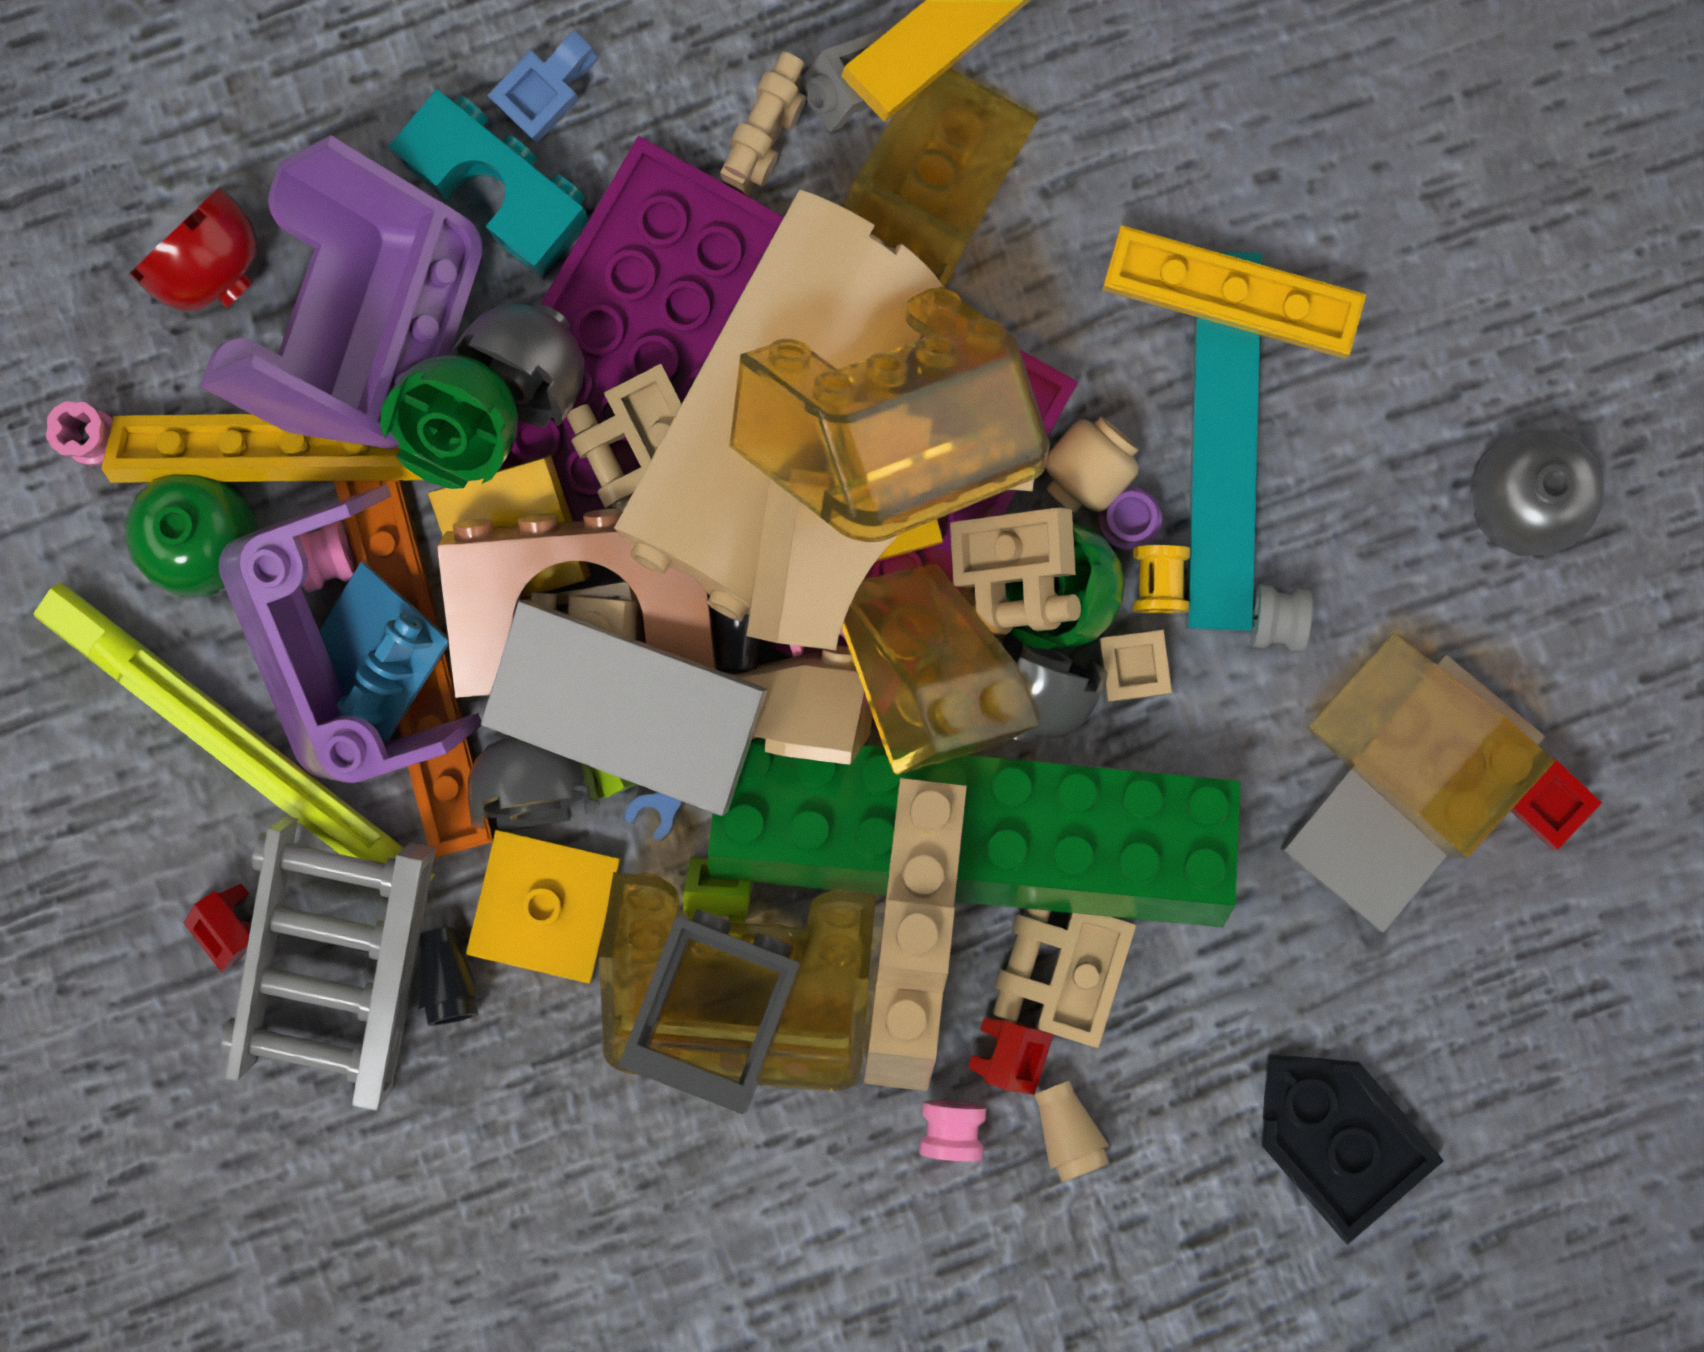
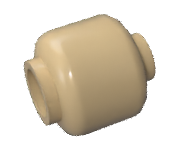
M1101 416L1095 423L1086 419L1077 420L1045 457L1046 471L1053 479L1047 490L1067 509H1072L1074 513L1082 505L1092 511H1106L1108 506L1137 477L1139 467L1133 456L1139 449L1122 431Z

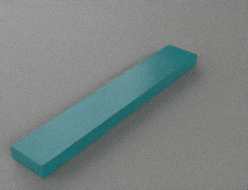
M1215 251L1262 265V253ZM1194 317L1188 539L1190 558L1188 559L1187 601L1190 602V612L1186 613V630L1250 632L1253 630L1260 335Z

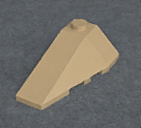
M837 646L836 650L823 649L822 654L812 653L758 664L757 669L723 671L724 673L768 688L752 738L766 739L765 752L787 757L851 765L871 735L878 661L861 659L862 652L858 649Z

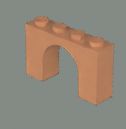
M620 509L594 510L583 514L584 521L558 523V517L555 514L529 515L518 519L519 526L493 528V523L490 519L465 520L454 523L453 531L445 532L437 544L455 698L490 695L518 601L521 600L522 590L535 575L552 565L568 561H585L599 564L612 570L627 582L638 598L643 613L646 644L716 669L717 653L713 610L707 603L710 595L691 575L668 567L665 574L657 573L632 559L629 555L632 547L614 528L623 512Z

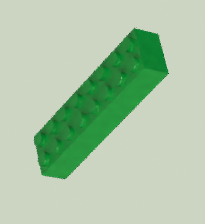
M757 737L751 741L728 813L723 816L715 813L712 814L708 848L709 873L712 879L746 880L754 883L886 895L900 778L963 785L967 787L954 902L1222 928L1236 906L1241 781L868 745L862 747L851 765L768 753L765 752L766 739Z

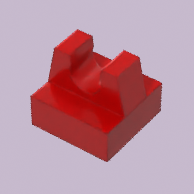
M1551 758L1544 762L1507 801L1505 806L1551 850H1558L1594 813L1602 802L1555 758Z
M242 883L220 893L214 890L193 905L183 922L221 973L240 961L247 952L252 922H242L234 914V908L244 902L249 894Z
M984 1018L980 1031L993 1035L997 1040V1044L992 1058L972 1055L968 1067L984 1077L985 1083L1006 1091L1034 1095L1054 1034L1038 1030L1031 1025Z

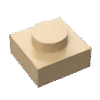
M1164 630L1098 639L1101 666L1108 672L1104 684L1106 702L1169 695L1172 693Z

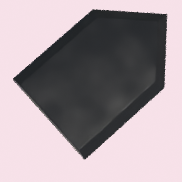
M1267 1054L1261 1146L1344 1243L1348 1245L1443 1163L1444 1160L1360 1062Z

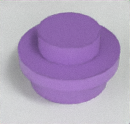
M1127 487L1108 506L1106 511L1098 513V525L1103 537L1112 546L1121 550L1132 551L1137 546L1150 544L1156 538L1162 525V512L1157 500L1149 492L1138 487Z

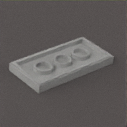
M529 600L518 601L481 725L723 816L729 811L768 688Z
M1443 655L1422 678L1281 851L1378 932L1384 933L1540 744L1545 735L1449 656Z

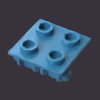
M360 562L319 630L345 694L337 703V708L340 712L336 718L343 716L360 717L374 726L384 741H389L449 645L448 637L365 562Z

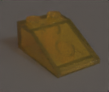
M949 68L894 114L853 181L843 207L874 224L875 226L870 234L883 241L885 246L895 249L897 245L903 244L934 273L942 286L946 288L1039 116L958 71Z
M937 564L863 579L848 608L842 625V631L894 775L994 748L1039 725L1017 663Z
M1392 633L1306 727L1449 858L1467 859L1555 762L1554 759L1506 716L1395 633Z

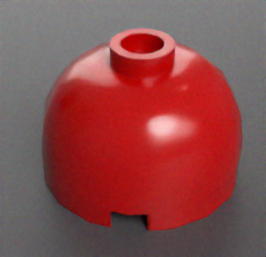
M219 186L143 259L129 275L148 294L165 306L180 311H200L218 299L227 308L253 283L245 274L257 254V237L252 222L240 205Z

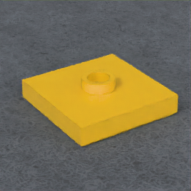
M551 455L498 470L492 480L483 484L484 478L477 481H468L462 489L441 487L428 493L442 536L447 531H453L454 523L471 519L492 520L493 528L519 526V518L536 514H555L558 517V523L573 522ZM562 562L542 570L523 588L521 599L532 596V592H546L585 581L591 577L587 562Z
M496 830L466 955L591 984L597 966L622 858Z

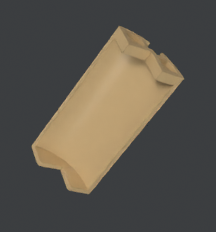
M799 189L614 527L632 547L629 554L632 559L657 573L665 574L668 567L693 576L710 595L707 601L708 605L719 613L737 621H742L746 614L750 615L770 477L795 479L797 467L824 471L831 470L840 407L865 409L867 397L889 398L945 292L944 287L934 273L903 244L897 245L895 249L885 246L883 241L870 234L875 226L874 224L844 207Z

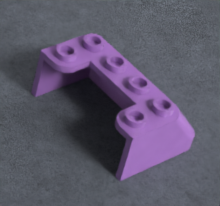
M330 135L281 161L269 192V208L276 223L287 233L315 248L278 354L249 339H231L219 345L211 354L200 387L288 433L394 449L399 447L397 445L399 444L391 433L385 439L380 428L381 406L400 377L412 366L429 357L450 355L482 257V241L478 230L468 218Z

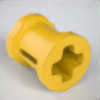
M1144 545L1133 548V558L1139 560V598L1132 602V612L1147 614H1180L1190 612V602L1183 599L1184 561L1190 558V548L1174 545Z

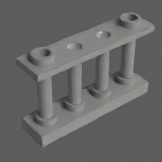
M285 816L270 826L267 832L260 833L254 848L252 867L254 870L260 871L236 1017H231L228 1020L221 1041V1054L229 1056L225 1079L239 1081L256 1063L257 1056L346 1074L348 1082L356 1083L352 1105L378 1110L393 1090L436 847L411 842L396 855V859L389 858L386 864L294 845L298 818ZM289 871L380 889V896L389 898L385 921L378 920L376 925L372 926L283 907ZM278 933L369 951V958L378 960L374 983L367 982L365 987L362 988L272 969ZM268 995L358 1013V1020L367 1022L363 1044L357 1043L353 1049L262 1030Z

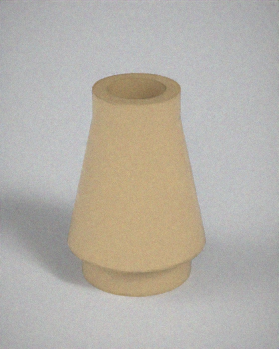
M1070 1081L1034 1094L1039 1106L1050 1170L1057 1169L1062 1183L1110 1164L1104 1148L1109 1147V1144L1074 1093Z

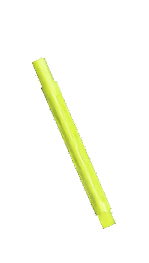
M60 582L50 588L33 613L37 620L288 815L298 818V822L337 853L386 864L389 858L396 859V855L404 849L402 845L200 690L66 584ZM433 872L431 873V879H430V881H431V880L433 879V877L435 876V874H434Z

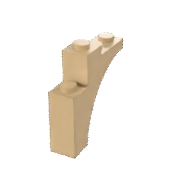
M867 397L865 409L840 407L831 470L824 471L797 467L795 479L770 477L746 636L781 644L836 650L846 613L858 587L884 550L905 529L940 506L968 495L995 490L1033 491L1036 465L1011 461L1013 449L993 445L974 444L973 454L957 452L958 439L929 435L930 420L905 415V402Z
M900 778L864 1084L920 1091L928 1090L936 1062L942 998L949 969L955 911L954 901L967 786Z

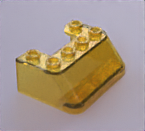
M942 286L927 289L923 293L914 295L907 302L905 320L911 328L924 337L884 353L874 354L867 359L837 369L813 352L808 345L794 339H779L770 345L740 354L729 447L835 530L850 539L862 542H880L1033 480L1039 477L1045 470L1050 442L1016 338L1001 323L987 318L962 301L957 293Z
M613 872L599 953L604 1058L615 1069L635 1075L639 1074L621 1068L618 1064L676 915L679 916V894L677 890L662 877L652 873L629 874ZM835 889L823 893L810 903L807 928L787 927L775 923L758 925L732 922L729 936L753 944L757 932L794 946L790 959L803 964L758 1085L838 1091L850 1088L859 1081L862 1067L876 894L859 893L846 889ZM691 939L650 1047L739 1081L780 973Z

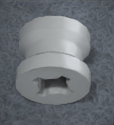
M1259 584L1253 600V630L1250 631L1251 647L1266 648L1271 643L1284 644L1289 651L1305 652L1312 622L1313 598L1311 589L1297 588L1288 594L1277 592L1272 585Z

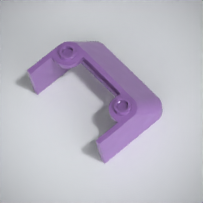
M387 484L241 536L228 543L219 558V573L298 763L304 770L314 776L347 783L360 782L447 754L482 726L479 713L383 744L378 731L368 721L356 716L336 718L340 712L337 708V703L345 694L301 589L308 574V559L299 535L351 517L391 497Z

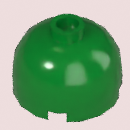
M438 355L429 357L412 366L400 377L381 406L380 428L385 439L391 433L399 444L397 445L400 451L396 458L405 468L427 482L450 489H462L468 481H477L484 478L483 484L492 480L512 450L517 435L518 413L510 388L496 371L479 360L463 355Z
M174 474L154 479L136 495L126 515L125 542L132 562L153 585L181 597L206 598L217 594L216 591L225 588L219 573V558L225 546L241 536L259 530L255 514L251 512L248 502L243 497L244 495L229 482H218L197 475Z
M1073 523L1076 575L1054 577V591L1058 596L1074 594L1079 598L1081 603L1080 617L1075 621L1061 622L1059 627L1053 630L1035 631L1029 625L1013 627L1010 634L1026 646L1053 650L1076 648L1094 641L1115 621L1123 603L1125 587L1121 562L1108 542L1091 529ZM1023 581L1005 583L1006 597L1009 601L1024 600Z

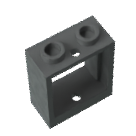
M696 909L692 921L677 915L674 919L618 1066L737 1113L745 1114L751 1104L803 964L790 959L794 946L758 932L753 944L729 936L732 922ZM691 939L780 973L739 1081L650 1047Z

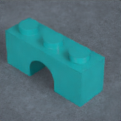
M436 89L388 148L403 167L446 202L451 199L465 182L473 178L490 177L502 182L505 185L503 204L486 225V228L499 245L543 280L578 239L588 223L589 218L581 206V203L586 199L585 196L560 174L556 173L549 180L532 165L537 160L536 156L512 135L507 134L502 141L484 127L489 121L487 116L467 98L459 95L453 102Z

